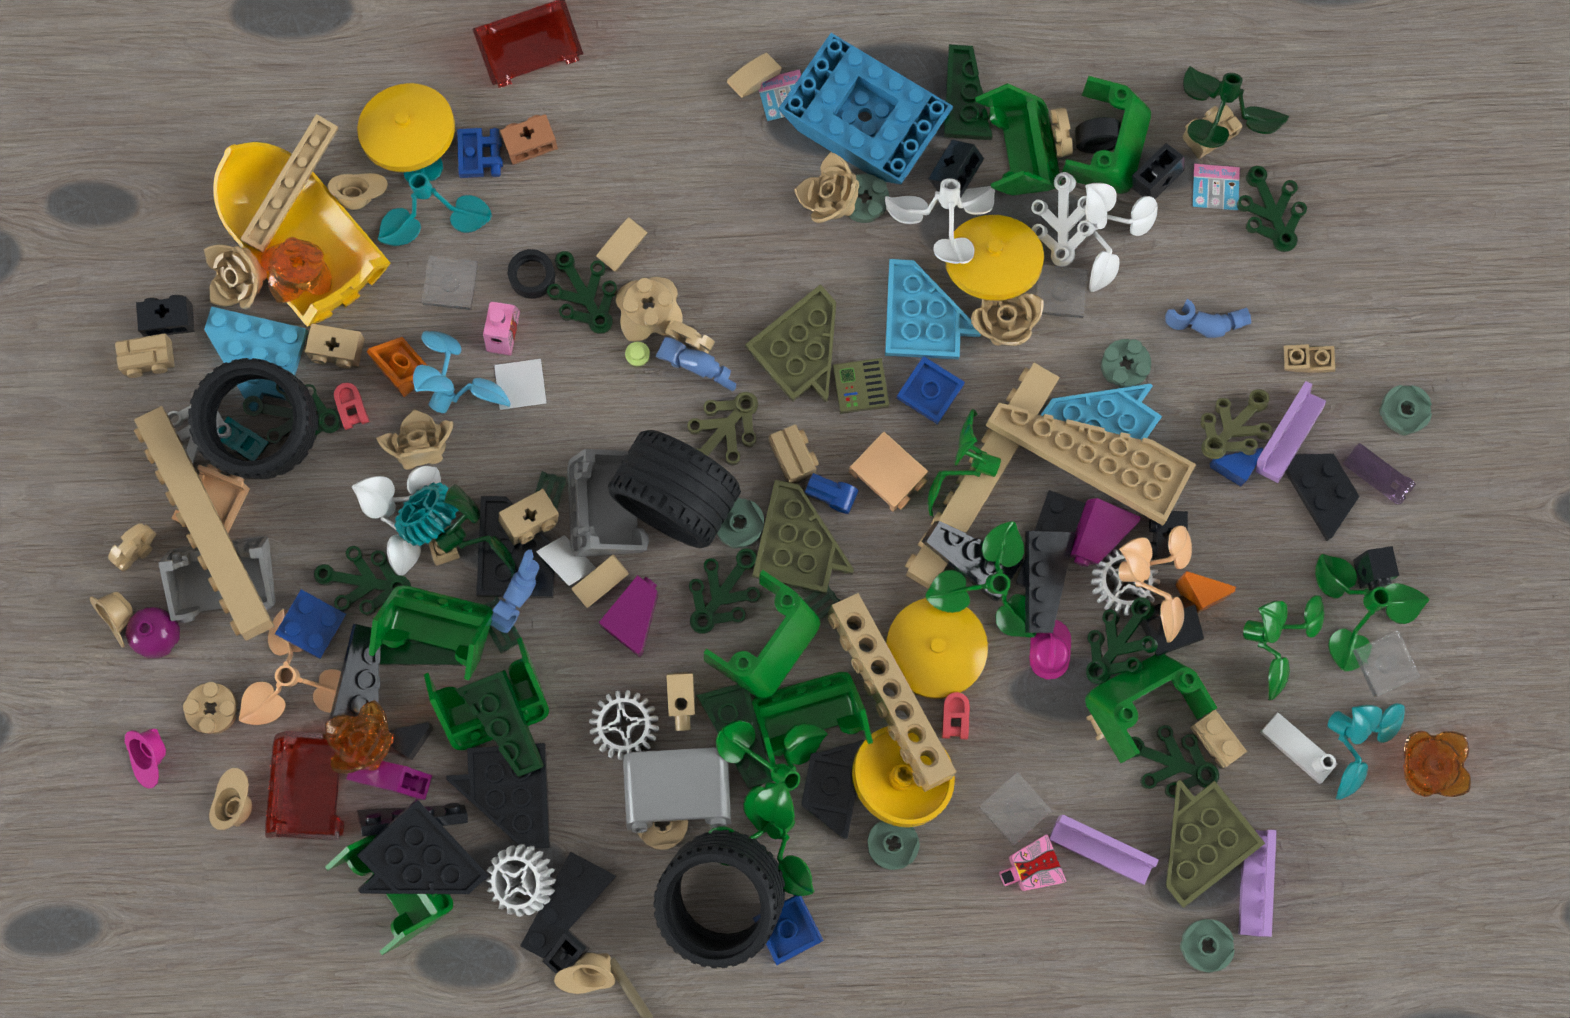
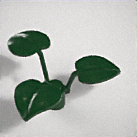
M1189 66L1185 73L1183 88L1189 97L1205 101L1209 97L1215 99L1220 95L1222 100L1213 123L1208 120L1198 119L1192 121L1188 126L1187 132L1189 137L1201 146L1217 148L1227 142L1229 131L1225 127L1218 126V122L1225 103H1232L1237 98H1239L1241 117L1247 120L1246 126L1254 132L1260 134L1274 133L1288 121L1289 116L1257 106H1250L1245 109L1244 89H1240L1243 79L1236 73H1226L1222 81L1208 74L1201 73Z
M454 484L448 489L444 502L457 508L463 515L454 525H451L438 535L437 539H435L437 544L445 553H449L457 546L463 549L465 546L487 541L507 565L513 577L515 574L514 559L507 547L496 536L486 535L464 541L467 535L460 525L467 518L472 523H476L480 519V510L473 499L457 484Z

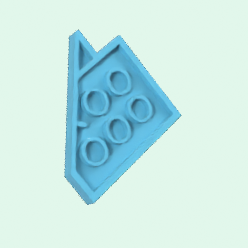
M889 259L885 356L919 358L924 356L926 358L959 360L960 336L981 337V334L971 324V319L914 260Z
M212 306L204 328L223 363L232 362L231 360L242 358L262 359L284 368L293 375H296L308 335L306 328ZM248 380L237 385L244 399L249 396H257L262 400L263 396L266 395L286 400L284 395L277 391L276 383L271 380ZM252 402L249 407L251 411H256L259 405L256 402Z
M1152 384L1053 398L1041 413V416L1048 414L1054 416L1053 419L1066 421L1069 419L1102 427L1107 432L1119 435L1121 432L1130 434V437L1140 440L1149 436L1162 417L1142 403L1153 387Z

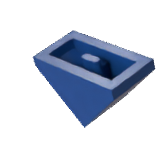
M1263 447L1257 448L1254 455H1246L1243 452L1224 455L1222 458L1213 459L1209 465L1211 469L1241 487L1248 480L1264 449Z

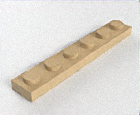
M317 114L315 115L242 235V242L264 253L338 131V126Z

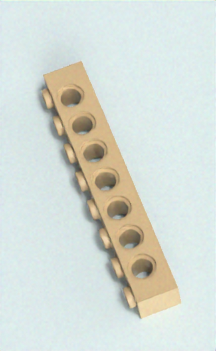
M859 593L831 605L827 616L829 624L833 629H837L842 648L845 651H849L854 670L862 675L864 688L868 695H872L877 703L875 705L879 716L885 718L888 723V732L894 741L897 740L901 747L900 754L905 763H909L914 771L912 775L916 784L919 787L922 786L924 792L952 779L956 774V770ZM853 622L859 629L852 630L847 626V623ZM865 644L869 646L871 651L864 652L859 648V645ZM877 666L881 668L883 673L875 674L871 667ZM883 689H891L895 696L889 697L885 695ZM895 711H903L907 719L898 718ZM908 733L916 734L919 742L911 741L908 738ZM920 756L929 757L932 764H923Z

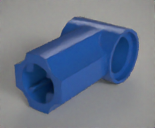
M814 473L805 490L806 495L823 501L832 509L844 514L850 513L859 492L857 488L844 482L836 483Z

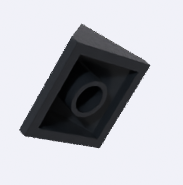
M1184 596L1178 597L1184 608V622L1181 630L1172 642L1167 643L1161 621L1162 603L1154 605L1153 615L1149 619L1143 620L1140 624L1145 635L1151 636L1157 641L1158 647L1154 651L1156 656L1204 640L1196 606Z

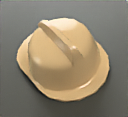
M372 173L338 175L333 177L328 183L329 192L336 197L344 208L350 210L363 208L372 198L382 195L388 187L387 179L382 175Z
M113 592L99 599L91 596L90 602L94 609L108 624L121 647L124 648V642L120 633L133 615L130 603L119 592Z
M239 768L227 770L221 776L217 785L214 801L209 813L210 822L217 830H226L232 826L238 827L251 814L252 801L248 796V778L244 771Z
M583 953L574 966L562 969L555 975L554 982L556 986L565 992L574 994L612 987L615 984V978L610 972V955L607 953Z

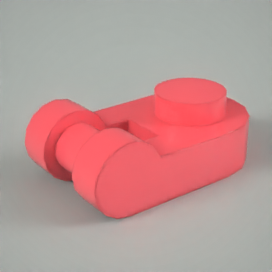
M351 383L338 385L334 391V400L344 429H351L353 425L358 423L365 424L370 422L360 392L356 386ZM356 407L357 413L349 416L347 410Z
M951 693L944 700L942 738L950 739V736L960 737V739L968 740L970 704L968 698L962 693ZM951 719H961L960 726H951Z

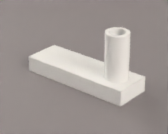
M1276 713L1260 731L1265 738L1319 784L1327 778L1338 764L1334 756L1322 751L1279 713Z

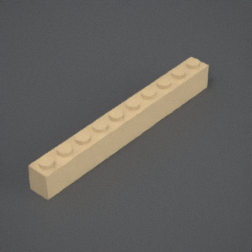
M1033 363L1030 369L1025 367L1018 379L1022 382L1018 389L1013 388L1006 401L1010 402L1008 405L1027 409L1028 413L1038 415L1060 377ZM988 428L981 442L985 443L981 450L989 455L1001 458L996 476L991 477L982 473L980 477L960 475L956 481L959 487L955 493L949 492L943 503L947 507L943 513L937 512L931 525L934 521H941L967 533L1018 449L1019 444ZM970 458L968 462L972 464L973 458ZM925 532L918 544L921 547L917 556L912 554L905 567L908 568L907 577L929 589L934 578L945 570L948 563L921 542L927 534Z
M160 406L135 418L134 421L138 428L134 429V432L140 443H146L148 449L144 450L151 464L156 463L159 470L155 471V474L161 485L166 483L169 491L165 492L172 506L177 505L180 512L176 516L182 527H188L190 534L186 535L193 549L198 548L201 554L197 557L203 570H209L212 577L208 578V581L214 592H220L222 599L219 600V603L225 614L230 612L233 618L230 625L236 636L241 634L247 641L275 627L164 408Z

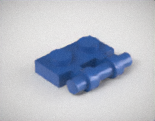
M482 128L457 129L459 177H484V168H491L492 177H500L503 159L500 157L502 138L499 136V129H490V136L483 137ZM483 147L490 148L491 157L483 156Z

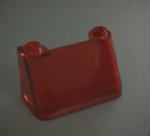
M556 0L472 29L492 85L497 84L498 88L512 84V78L558 62L565 61L566 65L580 61L579 56L584 54L565 0Z
M283 731L275 735L272 746L265 821L266 838L339 841V837L344 832V821L340 820L339 815H336L340 763H343L345 758H349L351 751L348 736Z

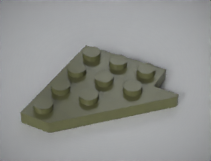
M821 284L745 344V348L792 402L811 387L824 402L828 401L836 301Z
M775 480L752 578L759 579L760 572L764 570L785 585L826 594L832 570L853 575L854 569L800 485Z
M1181 779L1176 782L1166 888L1181 907L1184 908L1265 844L1215 781L1195 796H1193Z

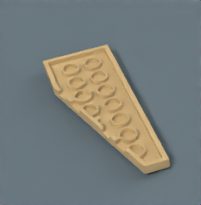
M998 403L986 424L988 428L1161 525H1164L1196 466L1195 463L1151 439L1143 438L1140 440L1130 437V434L1121 432L1119 435L1107 432L1102 427L1069 419L1066 421L1053 419L1054 416L1044 414L1041 416L1028 413L1027 409Z

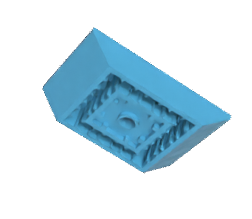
M830 33L779 106V111L798 132L837 154L865 173L874 175L885 182L895 184L903 183L953 109V106L833 33ZM862 112H867L872 118L864 122L859 119L858 115Z

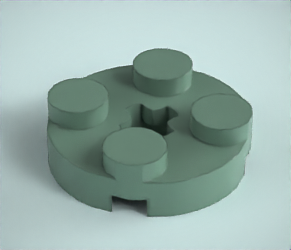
M871 174L856 175V180L859 182L858 196L866 193L872 200L862 203V199L857 197L855 210L849 217L856 222L870 223L886 212L885 196L889 197V192L884 180Z
M1121 339L1113 342L1105 350L1101 360L1103 376L1109 383H1113L1119 386V388L1142 384L1151 370L1150 354L1142 343L1136 339ZM1123 358L1132 362L1130 369L1127 370L1125 366H1120Z
M1398 385L1384 396L1379 413L1391 430L1406 436L1420 431L1429 423L1432 417L1430 407L1432 403L1428 394L1421 388L1414 385ZM1401 404L1403 406L1410 405V413L1412 414H1404Z
M738 498L734 502V506L728 513L724 523L721 524V528L717 533L718 538L733 549L746 548L753 545L759 540L763 532L764 515L762 510L755 502ZM734 518L745 519L744 528H734Z
M883 821L874 825L867 839L870 857L878 866L887 870L903 869L912 863L920 847L919 838L914 827H898ZM895 836L898 838L897 842L901 845L899 849L895 848L893 851H890L886 840H891Z
M1202 919L1191 923L1185 929L1182 941L1180 942V949L1187 963L1194 969L1203 972L1220 971L1227 967L1233 959L1235 951L1234 938L1229 928L1217 920ZM1211 939L1213 941L1211 946L1214 950L1212 952L1209 950L1204 952L1202 950V941Z

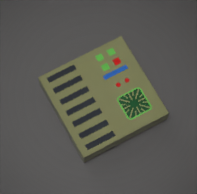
M882 358L833 365L840 414L889 407Z

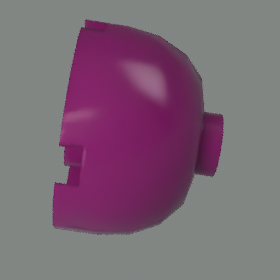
M146 607L138 610L130 617L126 625L125 636L129 646L137 654L146 658H160L168 655L175 643H178L180 627L177 620L171 621L168 611L159 607Z

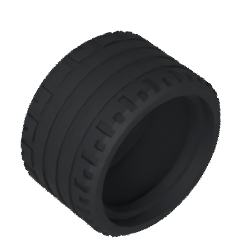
M262 359L231 360L232 362L230 363L225 362L219 367L214 368L211 374L208 373L198 384L199 387L195 389L194 395L190 400L191 408L188 409V424L191 426L189 431L194 444L198 446L197 450L219 470L244 478L269 479L293 470L296 464L299 465L309 454L307 452L309 449H312L317 437L315 435L316 430H318L317 407L308 388L289 371ZM255 379L274 381L284 390L292 405L294 419L291 433L284 445L271 456L255 461L240 460L228 452L217 433L216 417L221 401L231 389L240 383Z
M646 430L638 434L628 454L621 462L622 465L618 467L608 484L610 496L625 510L661 533L695 548H705L711 545L715 535L721 528V524L724 523L728 513L734 506V502L737 501L741 494L739 483L735 477L716 461L681 440L655 430Z
M715 830L712 833L706 832L685 843L661 875L654 894V917L657 921V927L661 930L660 934L665 938L668 946H671L676 954L679 953L683 959H688L695 965L697 963L701 967L708 966L713 969H717V967L723 969L728 968V966L734 967L740 963L743 964L749 957L753 958L760 952L771 937L785 902V889H783L785 881L782 876V870L778 868L779 864L774 859L773 854L768 852L763 844L758 843V840L751 839L749 835H743L737 831ZM709 862L724 863L737 868L750 879L758 892L761 905L759 920L751 927L736 933H717L704 928L691 917L683 903L681 895L683 874L690 868Z

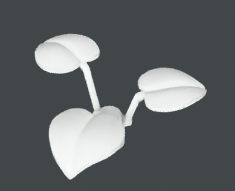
M945 179L941 182L940 192H935V197L929 206L924 199L916 196H885V205L890 215L897 221L915 224L923 220V215H929L939 200L943 208L949 209V239L938 240L934 244V254L944 262L965 264L973 259L975 250L972 242L967 238L954 239V207L957 205L958 208H964L969 214H986L993 209L995 189H992L991 186L966 189L960 198V183L955 179Z
M1104 183L1086 185L1087 199L1086 205L1083 206L1085 208V215L1079 220V223L1083 220L1092 223L1094 226L1092 234L1106 249V252H1100L1094 261L1089 291L1095 292L1110 284L1119 270V257L1112 254L1111 247L1096 230L1104 228L1108 219L1131 224L1130 233L1132 235L1141 236L1147 233L1153 226L1157 216L1158 207L1154 198L1143 196L1138 199L1132 208L1131 218L1125 219L1108 215L1107 213L1114 207L1116 202V190L1112 186Z
M424 465L415 468L407 480V489L411 495L406 497H393L395 487L389 478L383 476L363 479L354 484L352 489L366 516L375 519L381 517V521L386 522L396 530L395 523L388 518L395 512V502L408 501L410 496H413L417 490H421L425 485L429 486L433 482H441V477L437 467ZM393 535L389 538L387 544V556L393 571L397 575L403 576L417 562L421 553V546H413L406 540L404 541L399 535Z

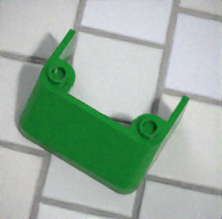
M1088 76L1081 96L1110 103L1114 108L1124 110L1114 152L1106 150L1096 152L1092 157L1090 165L1066 159L1062 172L1071 174L1077 183L1084 185L1104 183L1112 186L1116 193L1124 194L1129 192L1133 186L1132 175L1138 170L1151 119V110L1128 86Z
M1008 83L975 97L977 103L989 107L991 123L1003 130L1010 171L1005 172L1001 180L991 183V188L1011 196L1056 189L1054 180L1060 172L1049 112L1044 100Z
M762 570L759 576V584L776 595L774 599L775 608L785 616V619L758 657L747 651H740L735 653L727 663L706 648L704 651V662L757 698L768 699L775 694L820 628V619L794 590Z
M411 586L395 587L373 618L369 655L374 656L381 644L397 648L405 644L408 639L456 650L455 659L461 665L466 666L464 679L470 680L481 660L492 622L493 611L489 606Z
M522 637L517 639L522 658L514 661L509 666L508 672L511 678L509 681L527 725L530 726L544 720L549 714V707L534 665ZM429 673L423 674L429 700L454 749L467 750V748L493 740L484 730L485 727L479 718L474 716L468 708L470 706L464 697L458 694L456 687H445L436 690Z
M1166 654L1160 656L1153 655L1142 661L1143 668L1139 673L1122 672L1087 693L1085 698L1086 706L1120 764L1140 753L1127 729L1134 726L1138 721V711L1133 701L1171 680L1175 688L1181 692L1197 720L1217 709L1216 704L1193 669Z
M836 672L778 689L771 698L759 699L755 697L752 701L769 762L773 766L776 765L774 756H781L787 750L783 745V737L791 727L801 723L813 724L823 730L838 725L840 731L847 734H856L859 731H863L867 743H873L865 707L851 675L847 672Z
M377 835L365 837L347 846L325 866L327 871L346 862L350 869L359 876L373 873L357 856V853ZM386 894L399 916L391 922L390 926L395 938L380 950L381 955L408 942L448 914L453 908V900L450 894Z

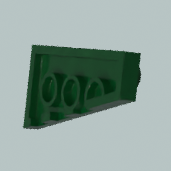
M949 44L946 102L952 105L953 109L944 121V137L992 140L993 136L988 122L987 108L977 103L975 97L983 94V90L980 85L974 48L968 45Z
M408 639L405 644L397 648H391L385 644L380 646L379 665L462 666L455 659L456 650Z
M505 670L456 689L461 697L463 696L470 707L468 708L473 715L477 716L484 725V730L488 736L492 737L499 746L498 750L518 777L544 766Z
M736 684L697 695L717 733L724 726L734 721L742 720L750 723L755 729V740L749 749L768 761L750 693ZM746 752L740 762L734 763L748 789L764 785L767 782H773L770 769Z

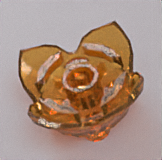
M289 237L285 242L270 247L262 254L261 266L264 270L269 271V288L278 303L293 301L299 298L304 291L314 295H321L331 290V272L325 263L323 251L316 244L295 237Z
M375 700L364 704L360 708L357 717L342 715L325 722L327 742L336 752V755L331 759L332 770L336 773H352L366 769L370 771L376 770L388 754L389 748L394 741V736L389 732L385 711Z
M1417 731L1409 734L1403 748V767L1405 780L1412 792L1423 797H1430L1433 794L1457 797L1470 791L1471 777L1464 768V762L1469 755V744L1466 735L1453 731L1441 732L1437 735H1430L1427 731ZM1430 761H1437L1438 764L1436 765V767L1438 768V770H1432V768L1430 767Z

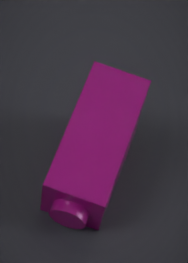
M1088 499L1076 529L1070 557L1075 559L1074 563L1084 567L1099 564L1135 527L1141 517L1101 499Z
M637 575L599 621L600 627L640 658L646 645L658 599V591L655 589L657 585L646 576L642 579Z
M354 754L348 768L346 780L426 800L432 775L403 765Z

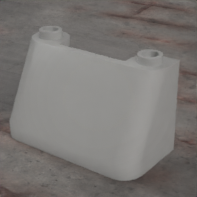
M584 449L569 460L567 480L570 540L573 556L643 553L647 550L649 536L643 528H637V517L620 506L610 496L608 490L609 482L615 475L618 467L622 465L621 462L628 454V451Z
M268 536L231 540L266 610L271 609V606H274L276 601ZM192 546L170 550L158 562L171 621L179 620L180 623L194 621L195 616L201 611L222 608L219 603L222 596L219 591L214 592L208 581V578L212 576L208 569L203 570L197 558L201 554L198 548L193 549Z
M717 748L632 752L623 756L627 830H632L634 833H643L647 831V828L652 827L653 822L705 819V822L710 824L712 828L731 824L729 764L719 755Z

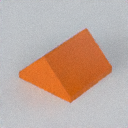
M403 337L367 350L375 365L403 397L415 389L413 383L415 368L418 365L428 366Z
M1188 571L1177 579L1175 584L1180 595L1195 604L1197 613L1224 601L1236 589L1235 586Z

